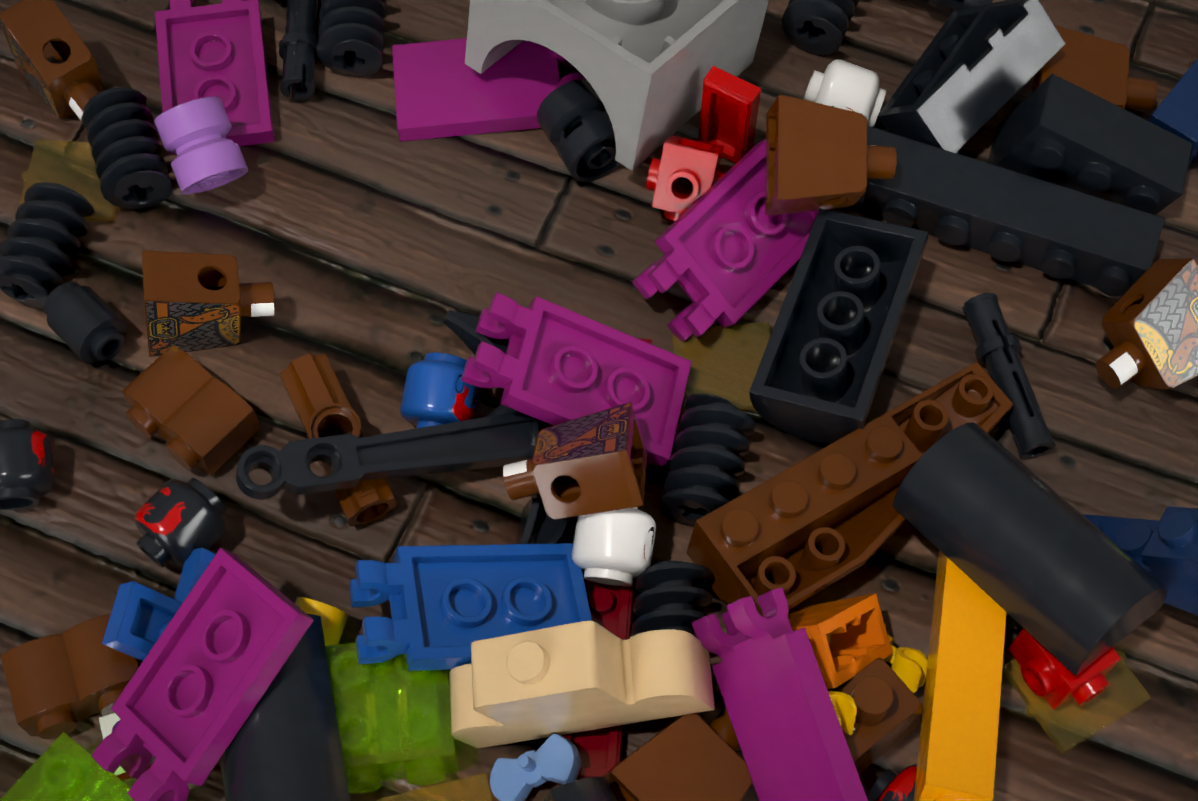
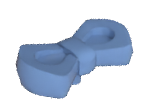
M552 734L537 751H527L519 756L518 759L498 758L490 774L489 783L491 791L499 801H525L533 787L539 786L548 780L562 785L576 781L581 770L579 751L576 745L568 738Z

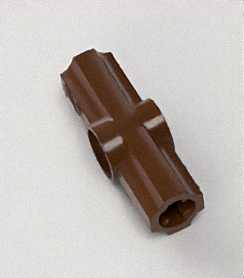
M308 353L292 360L290 365L280 372L283 385L309 439L328 437L338 432L352 434L358 438L365 437L360 418L354 409L351 408L326 354L313 355ZM317 461L323 468L325 475H330V466L325 462ZM385 478L363 480L356 487L333 490L350 527L354 525L366 526L380 520L397 504Z

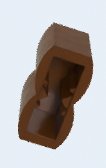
M174 345L167 349L122 391L130 406V409L125 413L130 422L148 438L157 433L169 443L165 447L169 454L188 471L197 466L212 476L261 429L254 409L226 384L213 377L195 359Z
M111 613L84 621L62 634L49 635L23 643L1 655L17 724L31 737L38 735L42 739L62 737L73 732L78 726L77 722L92 714L101 713L103 716L114 713L111 710L112 706L143 661L102 644Z

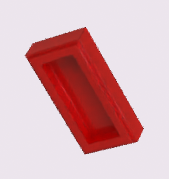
M712 66L703 81L698 141L724 146L722 157L734 163L740 161L754 146L761 88Z

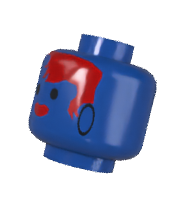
M436 352L428 353L425 355L424 360L410 365L400 406L402 418L416 426V428L474 419L480 387L461 381L467 360L455 355Z

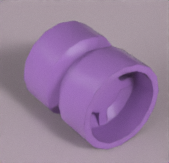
M205 97L175 106L155 118L154 122L165 151L177 154L171 166L182 194L189 195L208 191L235 181L248 172V167L238 143H234L233 140L226 139L225 137L232 127L221 98Z

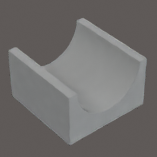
M470 0L465 64L481 74L523 40L540 44L556 52L571 63L598 94L612 123L616 142L615 160L633 171L701 110L703 81L712 66L737 77L753 63L769 0Z

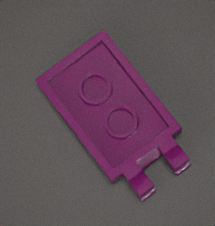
M169 0L170 10L155 11L162 113L192 100L205 97H219L222 100L232 127L225 136L226 139L233 140L234 143H238V146L275 142L262 14L259 1L222 0L221 4L196 6L195 0ZM168 152L169 155H176V153Z
M467 38L392 45L397 130L400 142L541 128L537 122V111L549 93L572 80L586 79L565 58L551 49L531 41L523 40L481 74L465 64ZM559 71L570 73L561 80L559 79Z
M766 139L756 144L654 241L664 255L632 281L633 285L645 299L650 298L658 290L660 293L667 291L677 282L693 301L691 305L682 310L667 324V327L680 342L688 339L692 333L696 337L701 336L714 323L715 319L723 328L735 324L802 255L818 210L765 215Z
M498 292L495 293L489 309L484 308L482 310L475 332L494 339L510 338L506 353L482 341L478 345L475 357L470 356L467 359L461 381L480 388H503L504 392L500 404L551 425H557L631 402L647 452V463L661 468L670 460L692 361L538 296L525 308L515 300Z
M220 548L112 706L111 710L121 721L114 731L98 745L91 757L107 772L115 773L118 767L121 766L130 777L137 779L127 793L134 801H186L189 795L187 783L202 786L314 620L240 557ZM153 755L156 759L154 760L150 768L147 770Z
M783 588L771 590L757 597L763 616L758 613L752 596L739 599L727 605L728 611L722 614L727 634L721 629L716 613L692 622L695 634L701 641L702 646L721 658L722 662L713 665L712 668L759 801H868L806 630L802 628L792 631L788 620L789 609Z

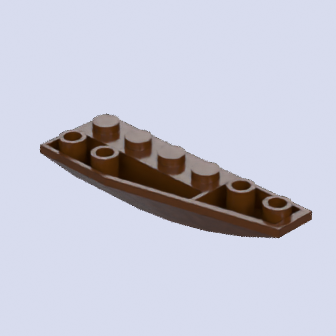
M976 361L865 424L863 429L858 428L696 520L686 553L694 564L708 567L713 572V578L709 585L720 600L731 604L739 599L752 596L758 613L763 616L757 597L782 587L787 599L788 609H791L864 565L907 520L892 506L898 488L908 472L931 446L953 429L966 423H977L989 433L1011 410L1013 403Z

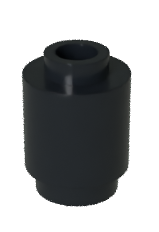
M67 282L54 289L45 300L43 311L47 316L48 326L84 362L96 363L110 360L123 348L127 334L126 322L90 287L80 286L76 282Z

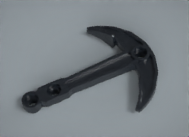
M453 310L448 311L443 323L465 343L474 355H476L478 345L482 341L506 353L510 338L494 339L477 333L475 330L479 317ZM515 410L513 413L362 438L352 434L289 441L280 451L270 446L258 445L249 448L240 457L236 470V482L239 489L248 497L265 500L274 497L282 489L294 495L352 488L356 487L363 480L501 467L532 459L538 432L554 425ZM316 461L325 462L330 466L331 474L326 477H319L311 471L310 464ZM255 469H263L270 474L272 481L266 485L255 484L250 479L249 473ZM540 494L531 496V499L522 510L516 544H556L563 535L571 517L549 518Z

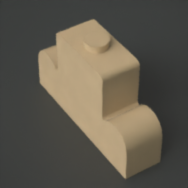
M581 621L474 641L471 643V664L457 666L449 672L451 736L477 749L546 738L552 734L565 735L715 710L709 651L702 646L698 638L682 630L647 631L630 637V639L622 640L594 621Z

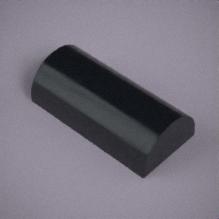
M819 208L749 391L750 401L762 418L790 435L823 444H832L858 428L863 429L928 242L927 231Z
M977 423L963 424L944 435L931 446L908 472L895 495L892 506L1075 676L1156 613L1167 596V588Z
M307 614L314 621L221 756L220 765L225 801H350L321 616Z

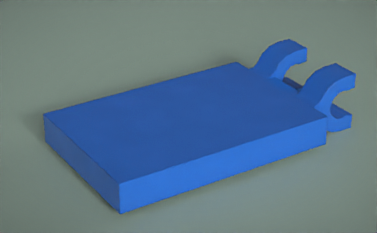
M573 543L398 546L393 558L394 563L357 560L355 566L357 579H351L349 584L351 608L375 606L389 600L392 619L388 617H364L362 622L364 635H358L356 639L358 664L381 663L397 655L406 654L408 671L453 669L457 666L471 664V643L474 641L581 621H592L582 568L578 567L572 560Z

